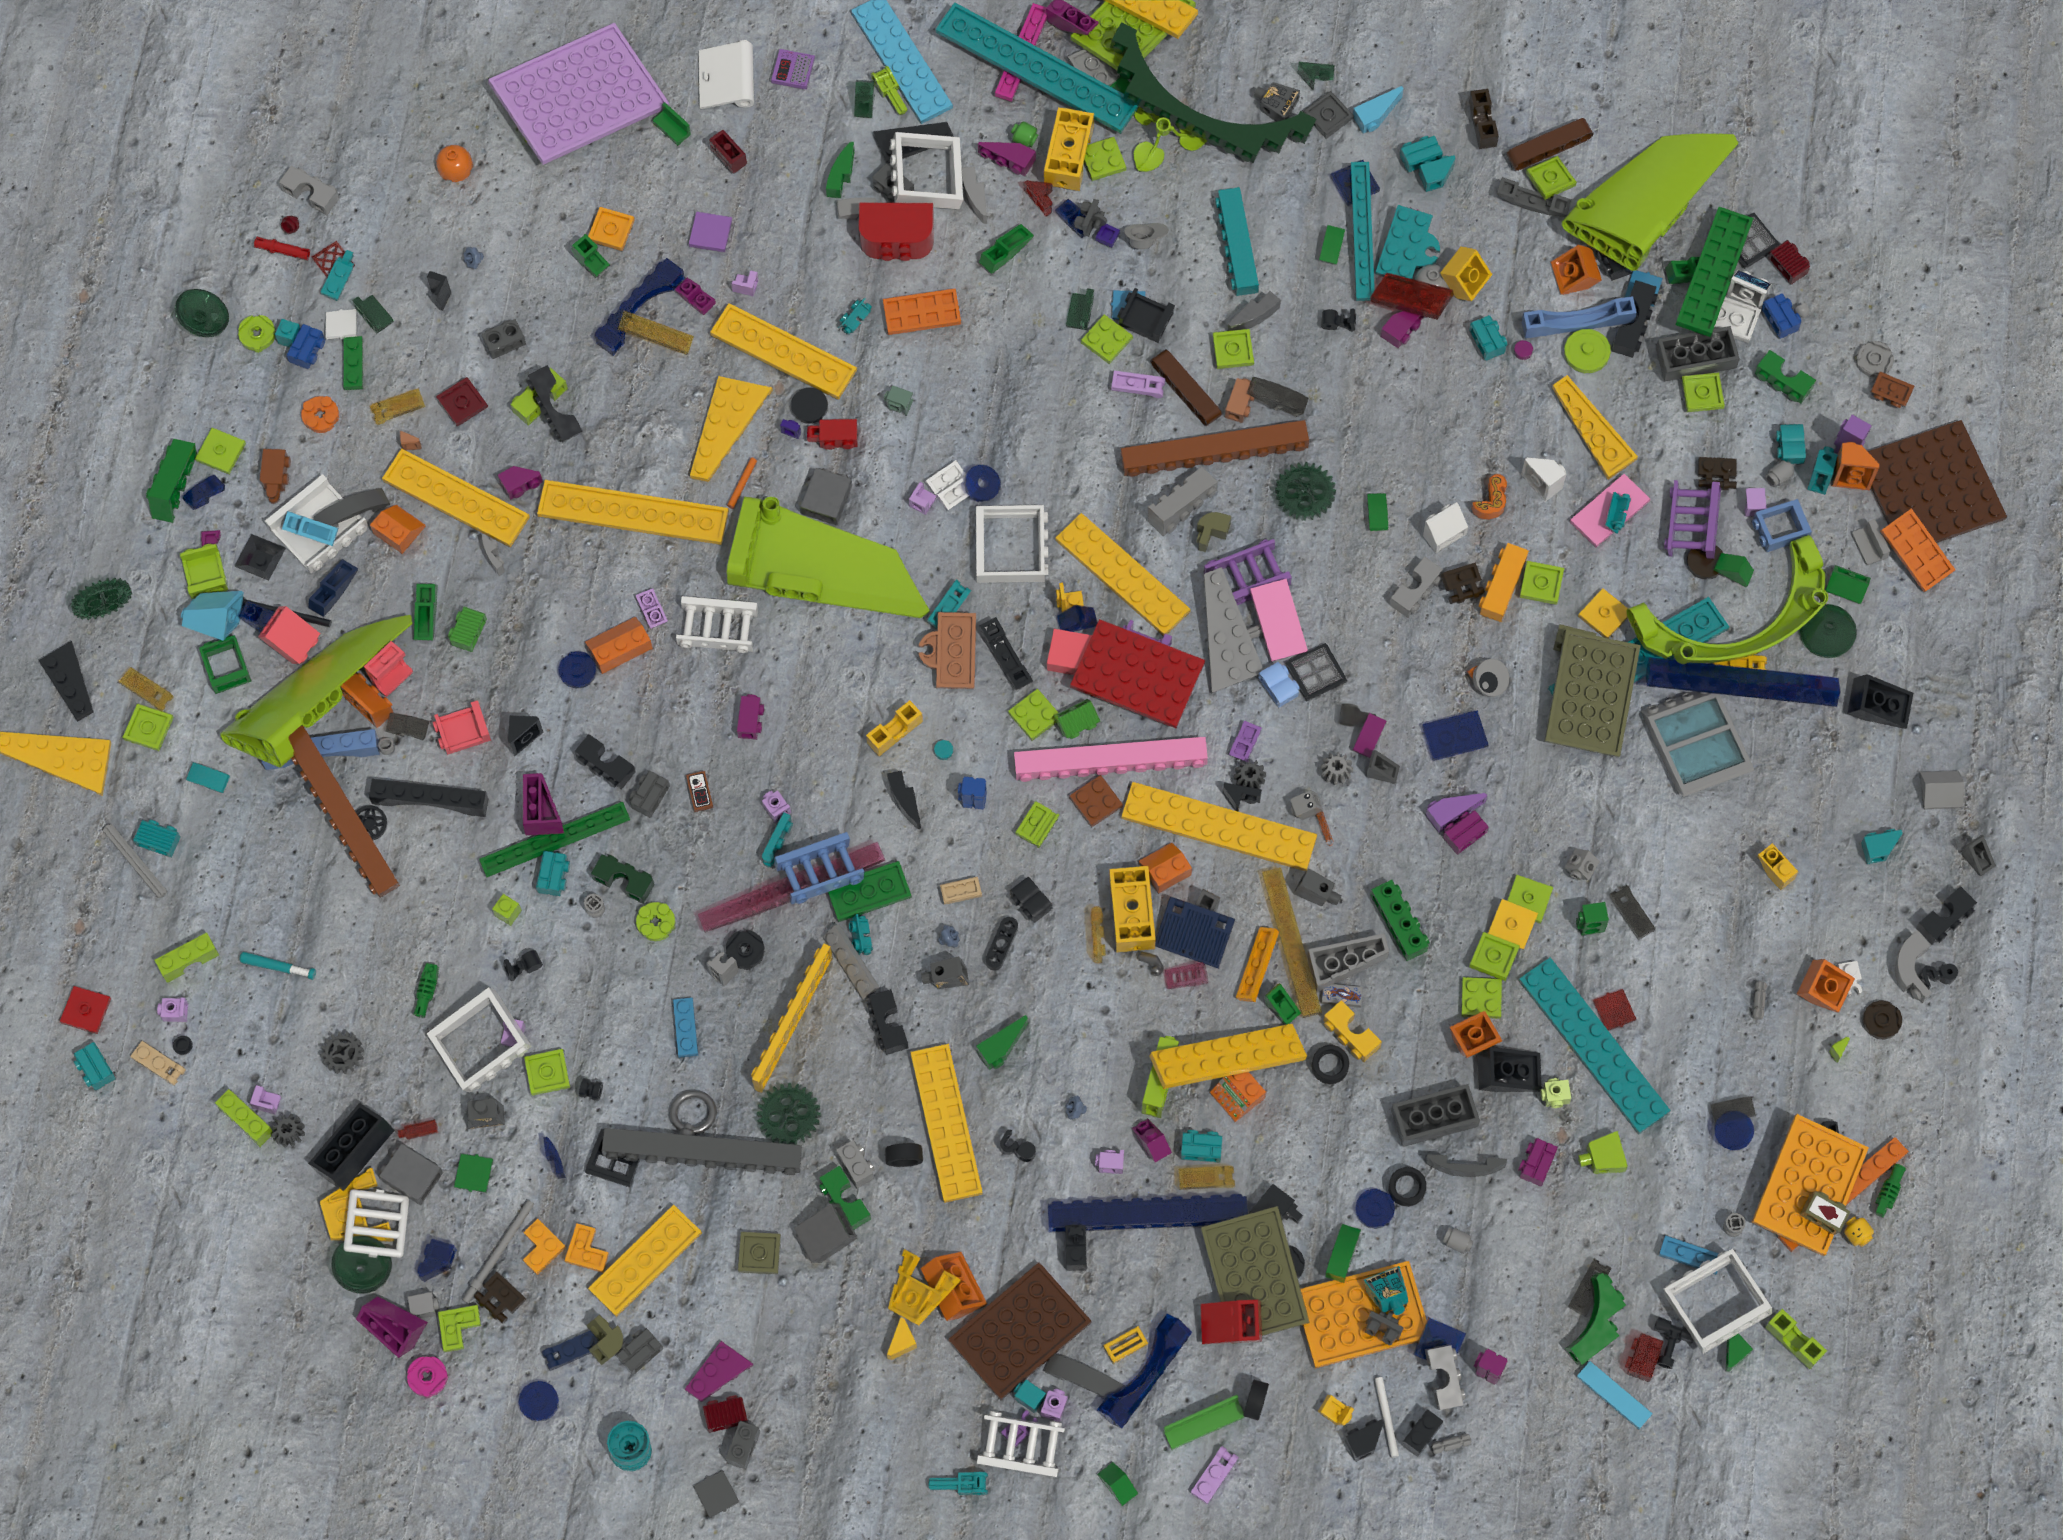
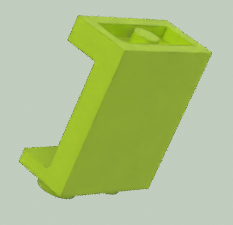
M206 544L202 548L187 549L180 553L187 579L188 593L191 599H195L200 593L229 591L220 551L216 544Z

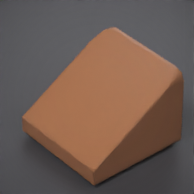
M400 431V441L404 450L422 449L419 438Z

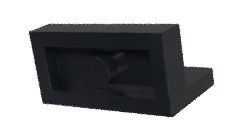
M429 271L427 279L431 292L435 294L439 310L443 311L451 295L447 276Z

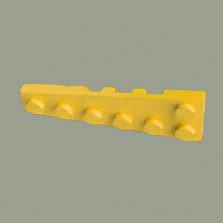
M1568 375L1553 384V391L1608 480L1637 460L1638 456Z

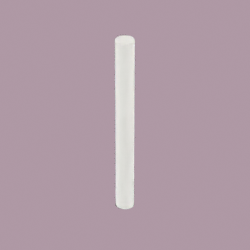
M1383 1377L1375 1378L1389 1450L1391 1458L1399 1457L1384 1381Z

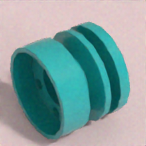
M635 1421L620 1422L608 1434L607 1446L611 1460L616 1467L623 1471L632 1472L640 1470L647 1465L651 1458L652 1447L648 1432L643 1425ZM631 1446L633 1451L630 1452L627 1447Z

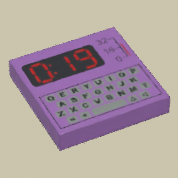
M779 49L771 83L807 90L815 55Z

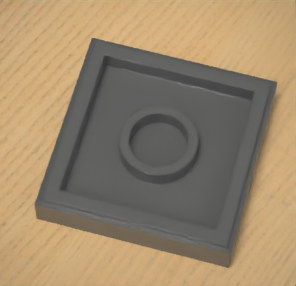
M1331 91L1303 111L1316 118L1314 127L1326 139L1354 119V115Z

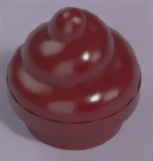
M285 216L281 223L283 231L288 234L295 233L299 229L298 217Z

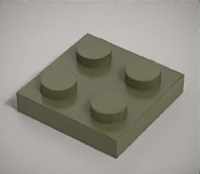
M741 1232L738 1273L778 1274L781 1234Z

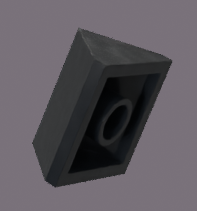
M510 715L508 744L514 757L544 733L537 716Z

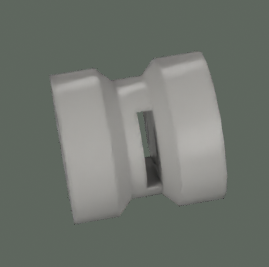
M590 894L585 898L584 906L590 917L598 918L604 914L605 905L600 895Z
M1732 1213L1725 1220L1723 1230L1728 1236L1737 1237L1742 1233L1746 1221L1741 1214Z

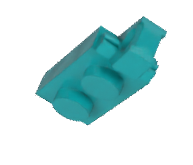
M346 250L343 258L338 257L321 290L322 295L336 301L339 300L353 271L354 263L351 262L354 256L353 252Z

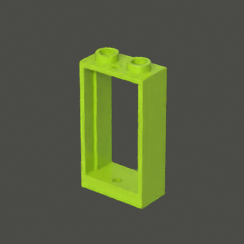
M1171 1036L1160 1037L1156 1051L1178 1047L1179 1041H1176ZM1153 1064L1142 1101V1114L1161 1118L1169 1088L1163 1089Z

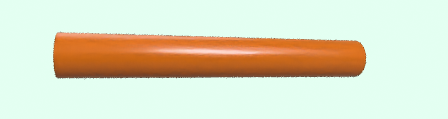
M750 458L727 504L731 509H734L757 463L755 458Z

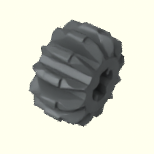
M1250 759L1247 760V764L1241 761L1240 767L1235 768L1234 780H1237L1236 785L1260 789V784H1265L1266 772L1263 771L1264 766H1258L1257 760L1253 764H1251ZM1247 774H1252V778H1248Z
M282 1114L281 1121L275 1119L277 1125L271 1127L274 1131L271 1135L276 1139L275 1142L278 1145L282 1143L283 1147L286 1148L289 1143L292 1147L295 1146V1141L301 1143L302 1140L299 1136H305V1132L302 1130L305 1128V1125L300 1123L301 1119L299 1117L294 1119L293 1114H290L287 1119Z

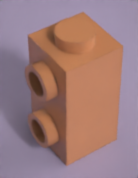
M1245 378L1236 379L1225 410V418L1243 423L1245 417L1248 418L1251 407H1249L1250 401L1254 402L1257 393L1254 390L1255 383Z

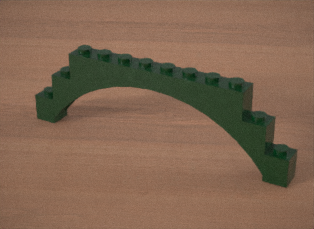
M1122 22L1112 38L1110 48L1118 54H1124L1117 73L1122 78L1131 80L1123 98L1129 104L1137 105L1145 112L1153 113L1159 116V118H1167L1179 129H1185L1196 137H1202L1208 140L1210 144L1218 145L1224 148L1226 152L1240 156L1246 162L1254 163L1262 146H1265L1271 152L1280 153L1288 136L1296 142L1305 144L1314 127L1316 118L1302 111L1294 117L1273 123L1237 124L1211 118L1186 106L1171 95L1149 69L1137 42V30Z

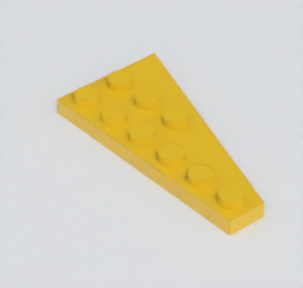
M718 376L690 478L705 482L710 481L724 457L729 454L731 447L738 441L757 410L762 407L764 400L773 391L772 387Z
M0 732V754L14 760H19L28 766L38 768L45 773L69 783L72 782L86 790L89 789L103 796L112 743L110 740Z

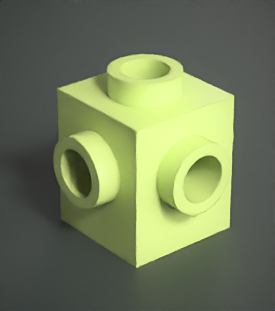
M1549 1079L1544 1083L1543 1089L1540 1090L1541 1099L1545 1101L1546 1107L1560 1108L1565 1104H1570L1571 1093L1568 1080Z

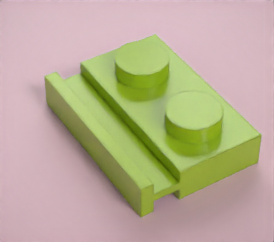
M1035 801L1018 827L1016 835L1040 848L1058 820L1059 814L1052 812L1051 809Z

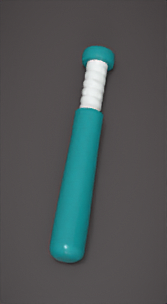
M242 952L239 958L243 964L288 974H299L308 977L310 980H313L316 975V969L314 968L304 969L293 966L290 963L248 952Z

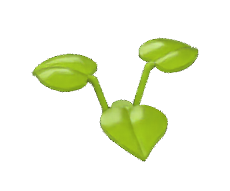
M1141 107L1134 114L1137 122L1141 125L1147 126L1151 122L1156 124L1157 132L1154 146L1150 142H1142L1134 150V161L1138 171H1152L1162 164L1164 151L1157 148L1160 137L1168 135L1170 131L1180 137V145L1189 151L1200 149L1208 141L1202 137L1194 136L1185 129H1180V133H1178L1174 126H1171L1169 119L1159 118V116L1153 113H1147Z

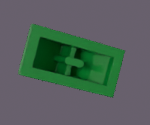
M1725 553L1719 555L1713 569L1744 587L1748 586L1754 572L1745 556Z
M1740 1334L1727 1340L1726 1372H1730L1753 1351L1752 1347Z
M1114 1462L1097 1474L1121 1506H1124L1138 1495L1126 1473Z

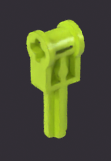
M886 65L884 69L876 73L872 72L871 78L882 97L888 96L899 115L905 114L907 107L897 92L899 84L890 68Z

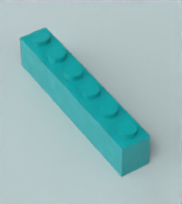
M1240 187L1218 190L1215 204L1216 208H1220L1218 220L1220 225L1223 224L1224 230H1221L1222 240L1226 241L1227 245L1224 246L1225 256L1229 257L1230 260L1227 265L1229 274L1232 273L1233 276L1231 288L1236 291V296L1258 293L1259 283Z

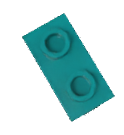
M866 298L860 301L857 299L851 305L852 311L849 314L845 313L840 318L839 322L841 324L837 327L838 329L843 326L845 328L844 332L848 335L855 331L861 324L856 318L858 317L863 321L871 312L872 306L868 303H863Z
M1613 492L1605 526L1616 534L1625 526L1627 514L1624 511H1628L1631 502L1630 495L1626 493L1620 496Z
M856 914L849 922L852 945L859 955L864 952V955H870L873 950L871 937H864V934L870 933L868 919H866V916L858 917V914Z

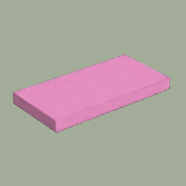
M1625 474L1619 477L1570 520V523L1596 548L1614 533L1605 526L1613 492L1620 496L1624 493L1630 495L1631 502L1628 511H1624L1627 514L1625 522L1650 502V498Z
M1287 579L1251 588L1250 593L1271 662L1308 652Z

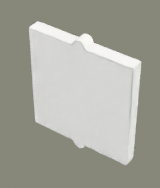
M340 309L339 311L326 312V339H343L357 336L356 309Z

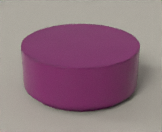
M1522 340L1516 343L1514 354L1518 359L1526 360L1532 356L1533 346L1530 342Z

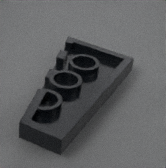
M948 122L873 131L885 162L889 164L892 150L889 148L890 139H893L895 132L954 137ZM902 146V159L931 148Z
M72 641L39 660L77 722L94 712Z

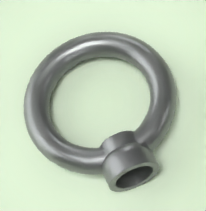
M690 1090L680 1094L673 1101L670 1108L671 1122L680 1131V1135L695 1136L707 1131L713 1125L717 1115L714 1100L705 1092ZM690 1098L703 1100L709 1108L707 1120L696 1127L690 1124H682L678 1118L679 1106Z

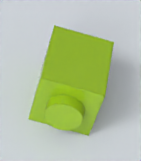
M505 894L500 897L492 908L495 917L509 926L513 924L522 911L519 903Z

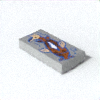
M1332 984L1323 989L1322 1004L1336 1005L1342 1000L1347 1006L1361 1008L1363 987Z

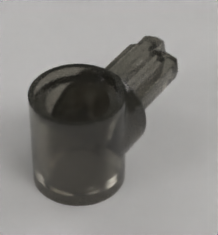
M1341 704L1339 724L1356 726L1358 723H1365L1369 713L1361 712L1360 708L1353 704Z

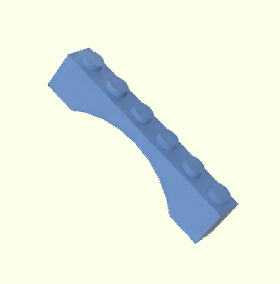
M1632 296L1614 299L1602 305L1579 311L1551 312L1536 310L1523 312L1521 323L1526 339L1574 332L1581 329L1634 323L1637 312Z
M375 729L311 738L322 757H367L380 755L379 740ZM290 759L280 768H285L294 764V762ZM262 760L265 770L279 769V767Z

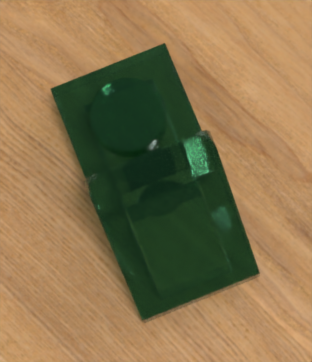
M1299 62L1298 75L1314 91L1315 79L1322 81L1333 80L1335 65Z
M856 80L854 117L872 118L875 101L874 81Z

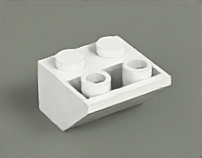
M1457 502L1453 505L1448 504L1437 515L1432 514L1426 519L1423 537L1435 553L1467 535L1468 525Z

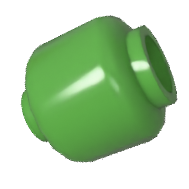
M1022 121L1019 125L1016 123L1010 132L1013 134L1012 141L1014 143H1021L1027 147H1032L1039 136L1037 128L1026 121Z

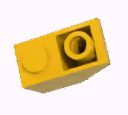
M1773 843L1758 854V858L1767 876L1780 890L1796 878L1799 871Z

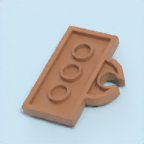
M938 612V631L928 633L920 641L919 647L923 648L929 645L933 648V652L930 655H926L923 652L918 654L924 665L937 670L936 688H975L976 613Z

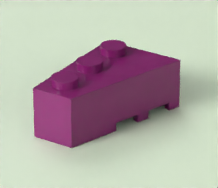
M542 773L523 774V826L526 836L564 833L562 821Z
M378 1296L363 1305L356 1318L360 1324L398 1358L415 1347L428 1323Z

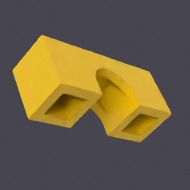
M909 700L895 711L894 718L888 724L882 726L880 723L866 735L867 744L878 756H881L923 722L922 713Z
M1341 1000L1324 1015V1026L1330 1032L1334 1031L1339 1042L1344 1046L1347 1045L1357 1060L1361 1059L1365 1062L1381 1048L1382 1041L1369 1028L1361 1034L1352 1033L1348 1028V1024L1354 1020L1355 1013Z

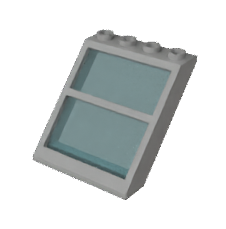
M1702 686L1697 691L1686 692L1681 697L1667 699L1662 704L1651 705L1641 711L1673 784L1683 797L1754 771V767L1718 691L1712 686Z

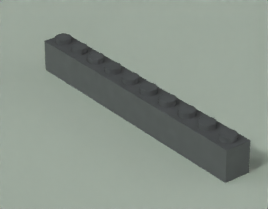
M604 1128L602 1154L611 1160H616L620 1157L626 1158L627 1161L643 1159L648 1163L665 1161L669 1165L685 1163L686 1166L695 1167L697 1164L705 1165L706 1168L722 1166L727 1170L744 1168L748 1172L764 1170L765 1173L769 1174L779 1171L784 1172L785 1175H795V1173H800L802 1145Z

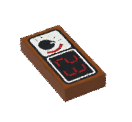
M705 771L686 775L694 811L698 812L713 808Z

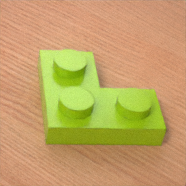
M478 1305L438 1312L444 1353L464 1349L462 1329L481 1326Z

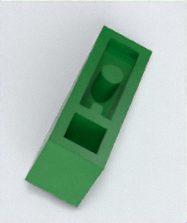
M1026 1015L976 1045L977 1053L989 1070L992 1068L997 1069L1004 1064V1061L1028 1025V1017Z

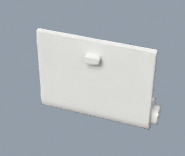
M740 40L736 43L699 50L700 109L735 103L743 108L754 105L752 43L747 40Z

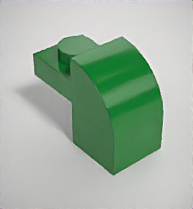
M584 234L572 245L571 249L575 258L595 278L610 266L597 251L598 246L587 234Z

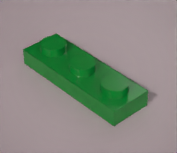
M362 336L344 338V390L363 389Z

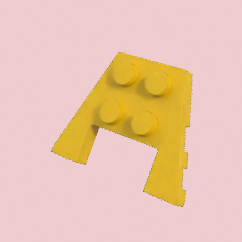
M369 1168L365 1173L354 1178L344 1191L338 1189L320 1201L330 1240L344 1241L350 1191L353 1189L366 1190L377 1186L373 1168ZM357 1198L356 1208H362L360 1198ZM355 1216L354 1226L369 1228L365 1217ZM389 1222L370 1227L391 1230ZM353 1234L352 1241L391 1242L394 1239Z
M904 1249L902 1257H904L902 1266H899L897 1272L899 1273L898 1282L894 1284L888 1309L919 1326L961 1279L944 1270L935 1288L929 1287L911 1277L920 1257Z

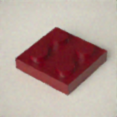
M468 377L436 396L438 402L457 427L488 408L487 403Z

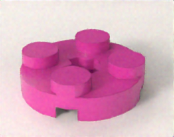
M432 1356L417 1358L411 1363L407 1372V1381L411 1390L417 1395L426 1398L440 1393L448 1380L445 1365L441 1360ZM426 1372L428 1374L432 1372V1379L430 1381H423V1373Z

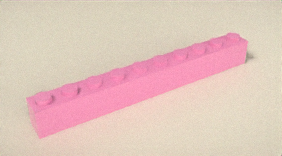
M1206 737L1014 752L1016 780L1028 782L1037 778L1049 780L1051 777L1065 779L1078 775V777H1087L1089 774L1103 776L1112 772L1117 774H1125L1127 771L1141 773L1149 769L1163 771L1166 768L1183 769L1187 766L1200 768L1207 765L1208 760Z

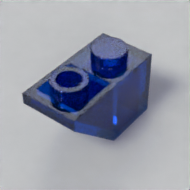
M247 601L238 617L261 633L275 612Z
M431 1239L430 1244H427L424 1250V1255H426L424 1262L419 1264L417 1271L421 1281L426 1282L451 1268L457 1251L455 1245Z

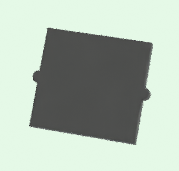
M724 1471L712 1477L707 1476L706 1480L693 1486L709 1518L722 1511L726 1512L728 1508L739 1503Z

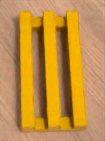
M1139 1326L1103 1345L1114 1364L1147 1346L1148 1342ZM1138 1333L1139 1336L1111 1351L1110 1347ZM1139 1340H1142L1141 1343L1117 1355L1116 1357L1114 1356V1354L1138 1342Z

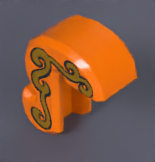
M1494 474L1489 478V502L1480 501L1472 503V512L1478 518L1493 519L1499 517L1504 512L1506 505L1504 493L1506 492L1507 481L1503 475Z

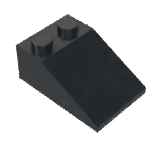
M1862 675L1853 679L1847 714L1861 720L1906 729L1914 693L1871 675Z
M1489 1047L1479 1052V1090L1490 1092H1540L1542 1089L1540 1053Z

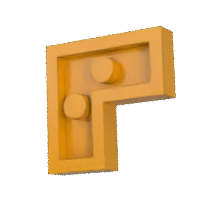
M539 1219L523 1232L536 1245L523 1259V1262L536 1275L566 1248Z
M576 1223L565 1257V1263L604 1272L609 1252L591 1248L596 1228Z

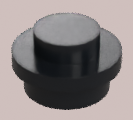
M179 1036L173 1042V1049L179 1055H186L193 1048V1043L187 1036Z

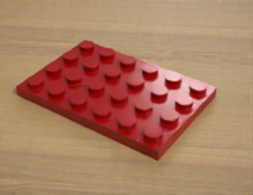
M1099 619L1070 684V688L1177 729L1204 667L1205 660Z

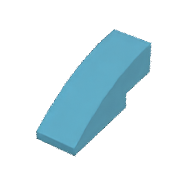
M287 512L282 527L283 530L331 546L334 544L339 529L292 512Z

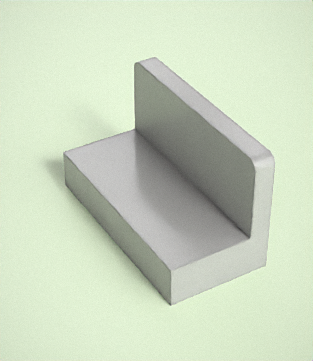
M1875 519L1868 521L1866 527L1852 532V536L1866 565H1871L1888 558L1890 549Z

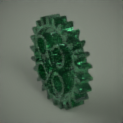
M1306 461L1304 466H1301L1298 462L1297 468L1291 464L1290 471L1284 469V475L1280 474L1279 480L1276 481V500H1280L1278 506H1284L1283 512L1289 510V517L1296 514V520L1300 516H1303L1304 521H1306L1307 516H1310V519L1313 520L1315 514L1320 518L1321 511L1326 514L1327 508L1332 507L1331 502L1335 501V496L1333 495H1336V489H1333L1335 488V482H1331L1333 477H1327L1328 470L1322 472L1321 465L1316 469L1315 463L1310 467ZM1308 477L1310 480L1303 481L1301 478ZM1295 489L1296 492L1290 493L1288 490ZM1315 490H1322L1323 493L1318 494L1315 492ZM1307 501L1309 505H1302L1301 502Z
M107 578L104 582L99 580L97 584L92 583L90 587L85 586V590H79V594L74 595L75 598L71 599L72 603L70 605L74 615L77 618L81 617L82 620L85 618L90 620L92 617L95 620L98 616L104 618L105 614L111 615L112 611L117 612L118 608L124 607L123 604L129 603L128 600L131 599L132 590L126 580L122 581L121 578L118 580L113 578L109 581V578Z
M791 1083L788 1084L787 1088L781 1084L779 1090L774 1086V1093L767 1091L768 1098H761L764 1104H758V1108L762 1111L757 1112V1116L761 1117L757 1120L758 1124L762 1125L760 1127L761 1132L766 1131L765 1137L768 1138L772 1135V1143L778 1139L779 1143L783 1144L786 1141V1144H790L793 1141L795 1145L798 1144L797 1140L799 1139L805 1143V1136L811 1139L810 1131H817L814 1125H820V1121L816 1118L821 1117V1113L816 1112L820 1110V1105H815L818 1100L817 1098H812L813 1092L811 1091L806 1094V1087L799 1090V1084L792 1088ZM784 1098L791 1100L788 1105L781 1104ZM799 1100V1103L793 1108L795 1101ZM800 1108L808 1110L804 1115H800L797 1112ZM792 1111L793 1116L789 1115L786 1119L785 1113L789 1114ZM777 1114L781 1116L776 1122L770 1120L772 1115ZM795 1124L797 1129L795 1131H788L787 1127Z

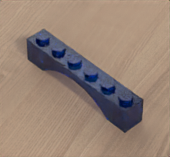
M668 258L663 262H659L655 271L645 277L643 284L633 290L631 297L621 303L619 310L609 316L607 323L597 329L595 332L596 344L614 356L625 344L627 326L637 309L657 295L674 291L685 279L683 269Z
M1166 1314L1155 1329L1152 1350L1142 1370L1125 1387L1109 1393L1097 1411L1110 1424L1122 1429L1140 1406L1148 1392L1151 1391L1156 1381L1164 1373L1167 1366L1175 1358L1183 1344L1186 1343L1192 1331L1179 1318Z

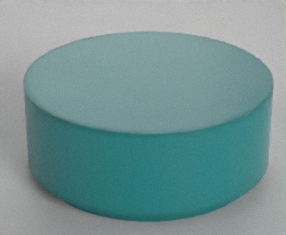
M947 740L938 741L934 747L935 756L940 760L949 759L953 754V745Z

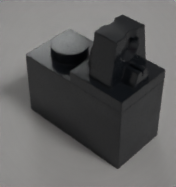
M1274 1184L1270 1186L1248 1213L1251 1214L1278 1206L1282 1220L1290 1218L1298 1224L1303 1218V1215L1296 1210L1298 1206L1295 1204V1200Z
M1066 1225L1067 1271L1087 1270L1086 1225Z

